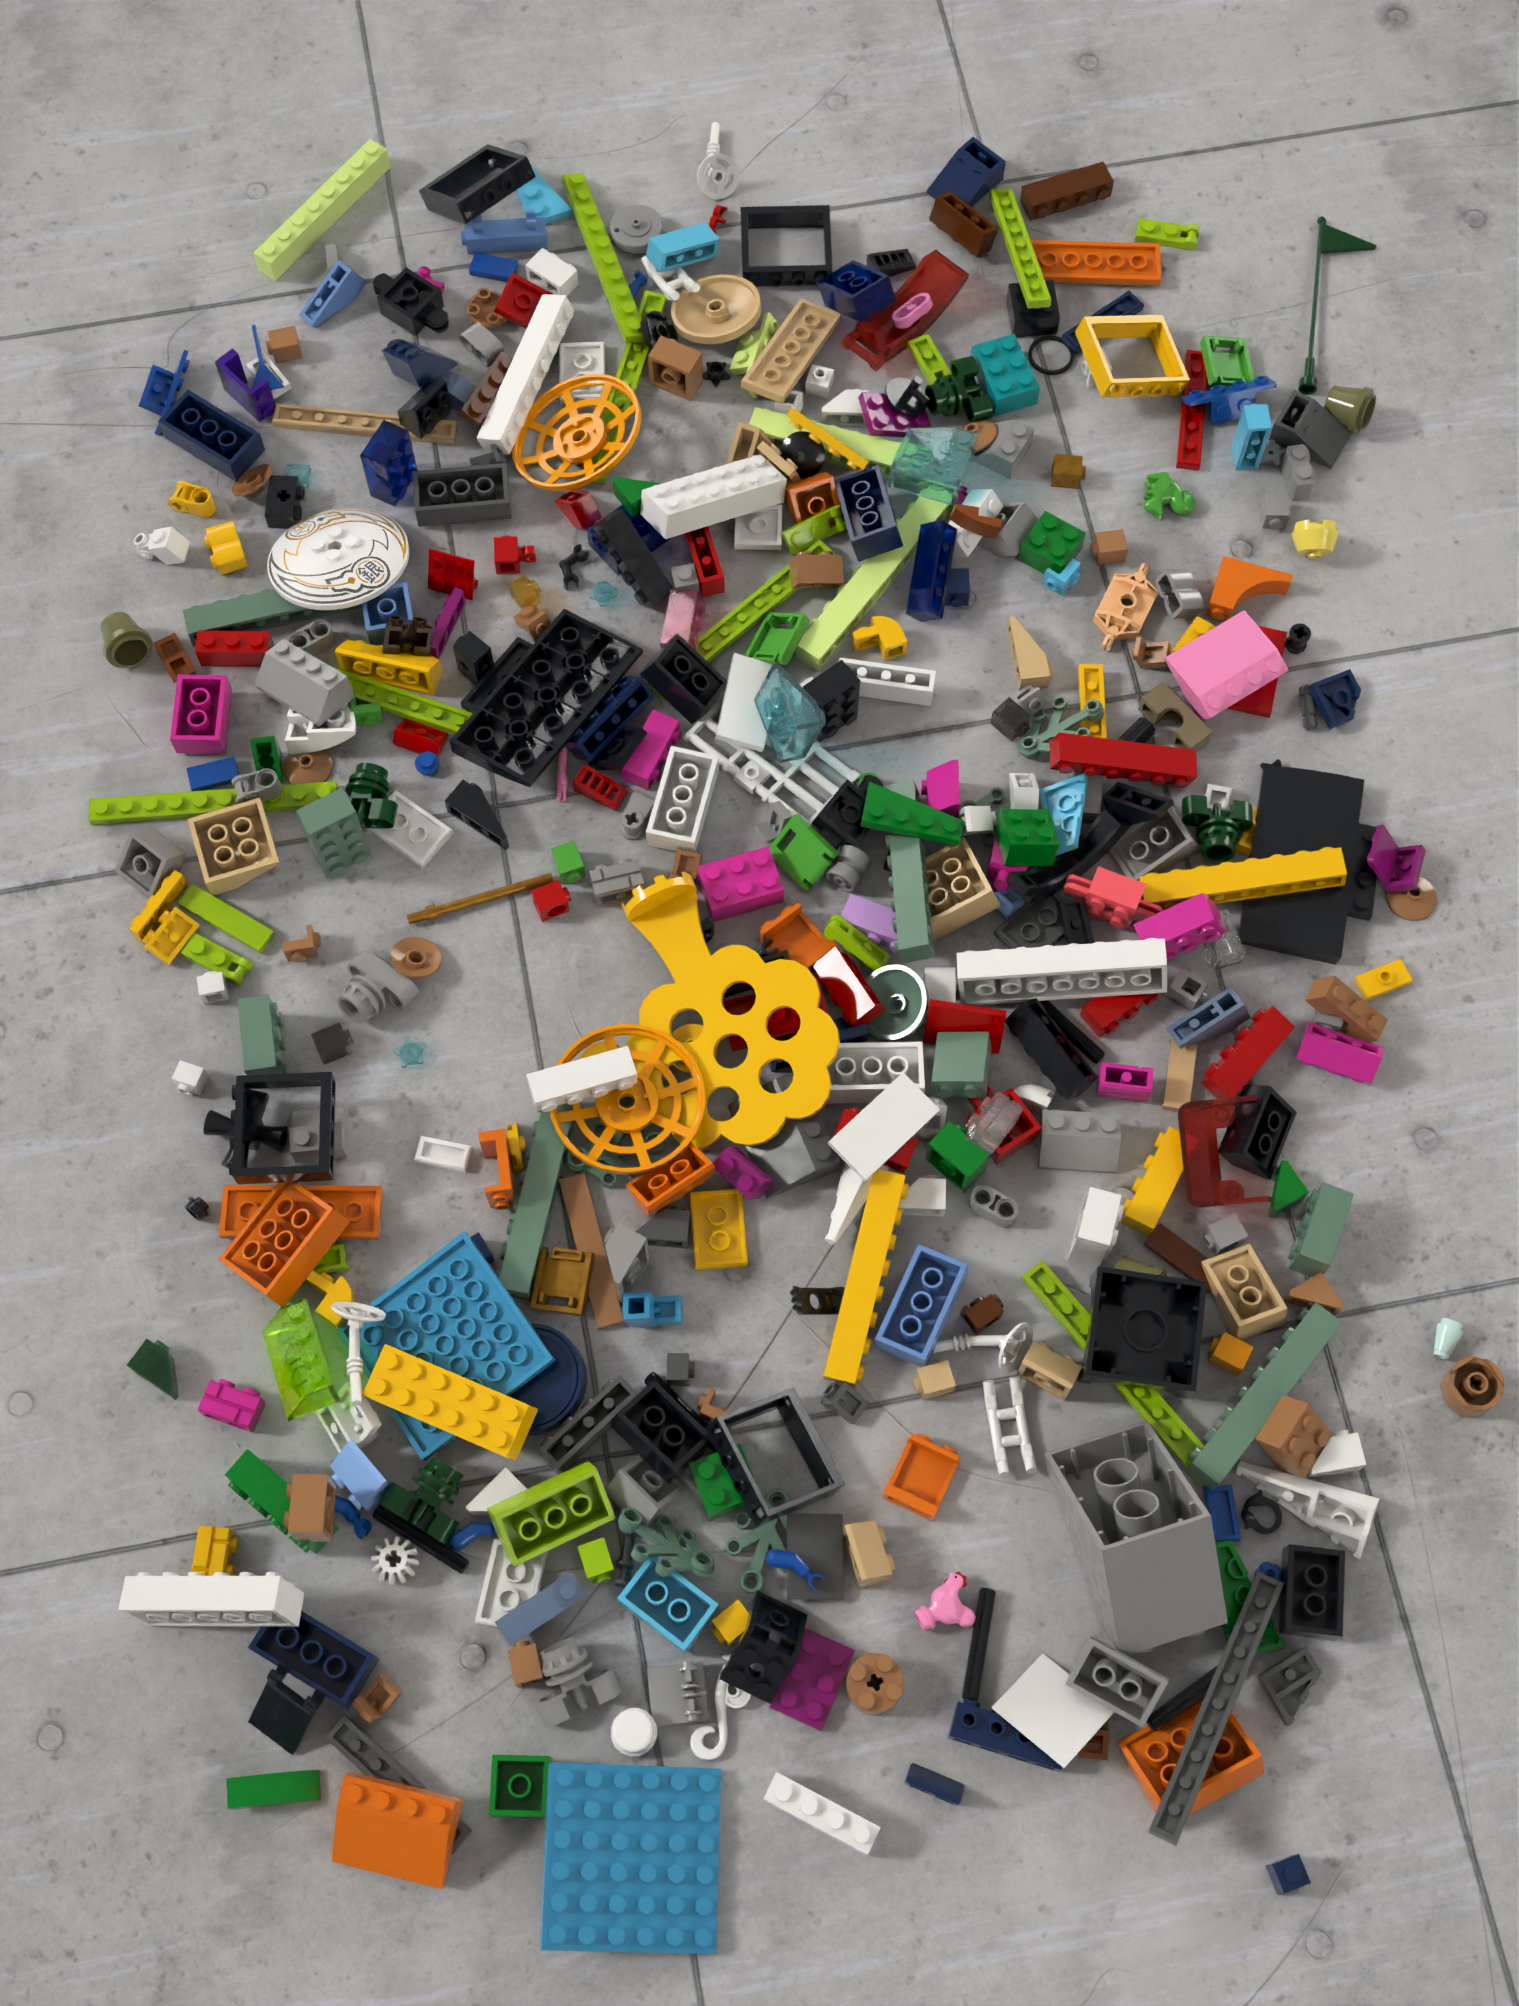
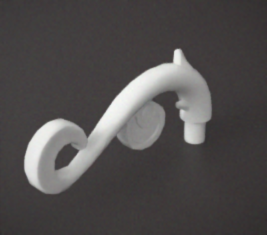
M724 1654L722 1658L728 1661L731 1654ZM754 1663L750 1665L752 1669H756L758 1667L765 1669L764 1666L759 1663ZM721 1672L718 1675L714 1696L719 1728L718 1745L713 1749H709L703 1744L704 1736L715 1732L712 1726H703L695 1730L690 1741L693 1753L701 1760L706 1761L717 1759L725 1750L728 1737L726 1705L734 1709L743 1708L751 1699V1694L736 1688V1694H729V1684L719 1679Z

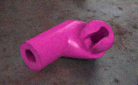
M421 266L418 269V275L440 288L443 294L445 284L434 281L430 275V268Z

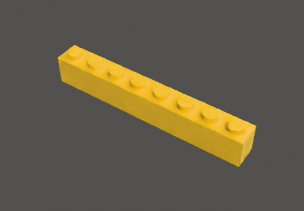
M1325 847L1319 851H1298L1292 855L1283 856L1276 854L1264 859L1249 858L1244 862H1223L1209 867L1201 865L1194 869H1174L1162 874L1148 873L1139 877V882L1146 884L1141 899L1160 906L1164 911L1203 892L1215 904L1343 886L1346 882L1347 871L1341 847Z
M878 1169L872 1176L823 1379L834 1382H846L854 1387L856 1380L862 1381L865 1365L860 1363L862 1355H868L872 1339L867 1338L869 1328H875L878 1313L873 1312L875 1302L881 1303L884 1287L879 1285L881 1277H887L891 1262L886 1260L888 1250L893 1251L897 1235L892 1234L894 1224L900 1225L903 1209L898 1207L900 1198L906 1200L909 1184L904 1183L906 1175Z

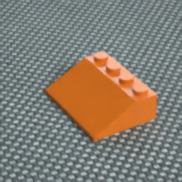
M297 1182L278 1183L218 1260L284 1308L350 1221Z
M1204 1698L1157 1732L1146 1726L1117 1742L1119 1749L1155 1813L1158 1810ZM1232 1712L1190 1814L1265 1773L1261 1753Z
M356 1772L344 1775L337 1804L332 1862L443 1889L464 1799Z

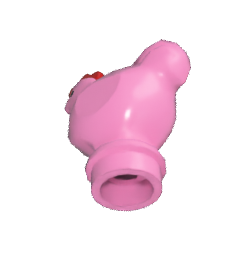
M961 1572L950 1573L949 1578L944 1581V1584L933 1591L929 1608L920 1606V1609L914 1611V1615L924 1632L930 1629L934 1630L935 1622L937 1621L946 1625L959 1624L961 1627H969L974 1624L976 1616L973 1610L964 1606L958 1596L960 1589L967 1585L966 1576L962 1575Z

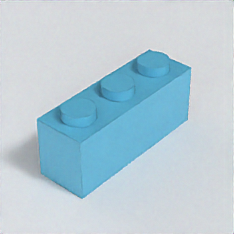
M706 223L649 237L646 257L661 273L716 257L719 237Z
M1268 404L1244 405L1231 446L1235 470L1259 468L1272 429Z

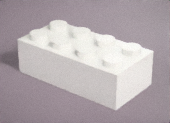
M675 746L670 747L646 830L647 845L671 851H677V849L691 852L697 851L719 772V756Z

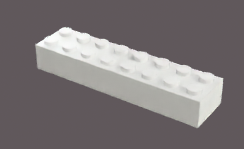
M1148 938L1135 941L1121 940L1119 942L1106 943L1099 941L1092 944L1072 943L1063 946L1045 945L1034 948L1018 947L1016 949H992L990 951L969 950L957 953V977L961 1004L985 1005L1023 1002L1037 998L1038 1001L1166 993L1167 959L1165 938Z

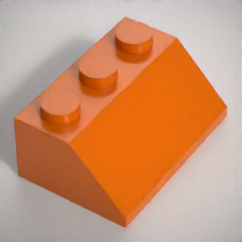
M691 1142L677 1158L662 1167L642 1173L627 1183L626 1187L637 1207L649 1219L713 1176L715 1166Z

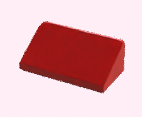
M405 718L394 729L393 744L418 754L432 752L439 757L449 734Z

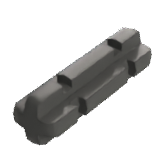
M1310 684L1299 688V694L1302 696L1300 699L1302 717H1304L1302 722L1303 727L1307 731L1316 729L1318 726L1317 719H1315L1317 716L1315 701L1308 689Z

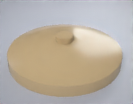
M727 274L712 275L696 280L695 282L700 285V290L698 292H689L684 288L679 292V299L674 300L671 307V317L676 331L685 339L699 344H719L742 336L755 325L762 310L760 294L757 288L750 281L742 277Z

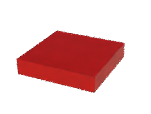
M512 272L493 312L527 329L542 294L552 295V293Z

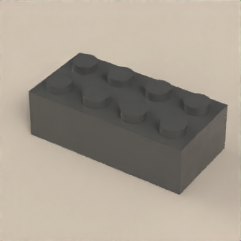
M506 463L412 471L415 514L419 527L512 518Z

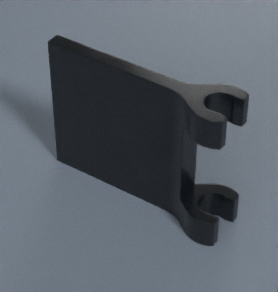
M280 1662L276 1670L272 1669L269 1672L267 1683L248 1722L293 1755L296 1753L316 1711L326 1695L319 1689H316L312 1697L308 1696L305 1700L282 1682L290 1668Z

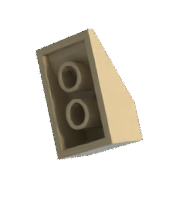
M1250 1244L1201 1262L1223 1321L1232 1336L1243 1340L1285 1323L1288 1308Z

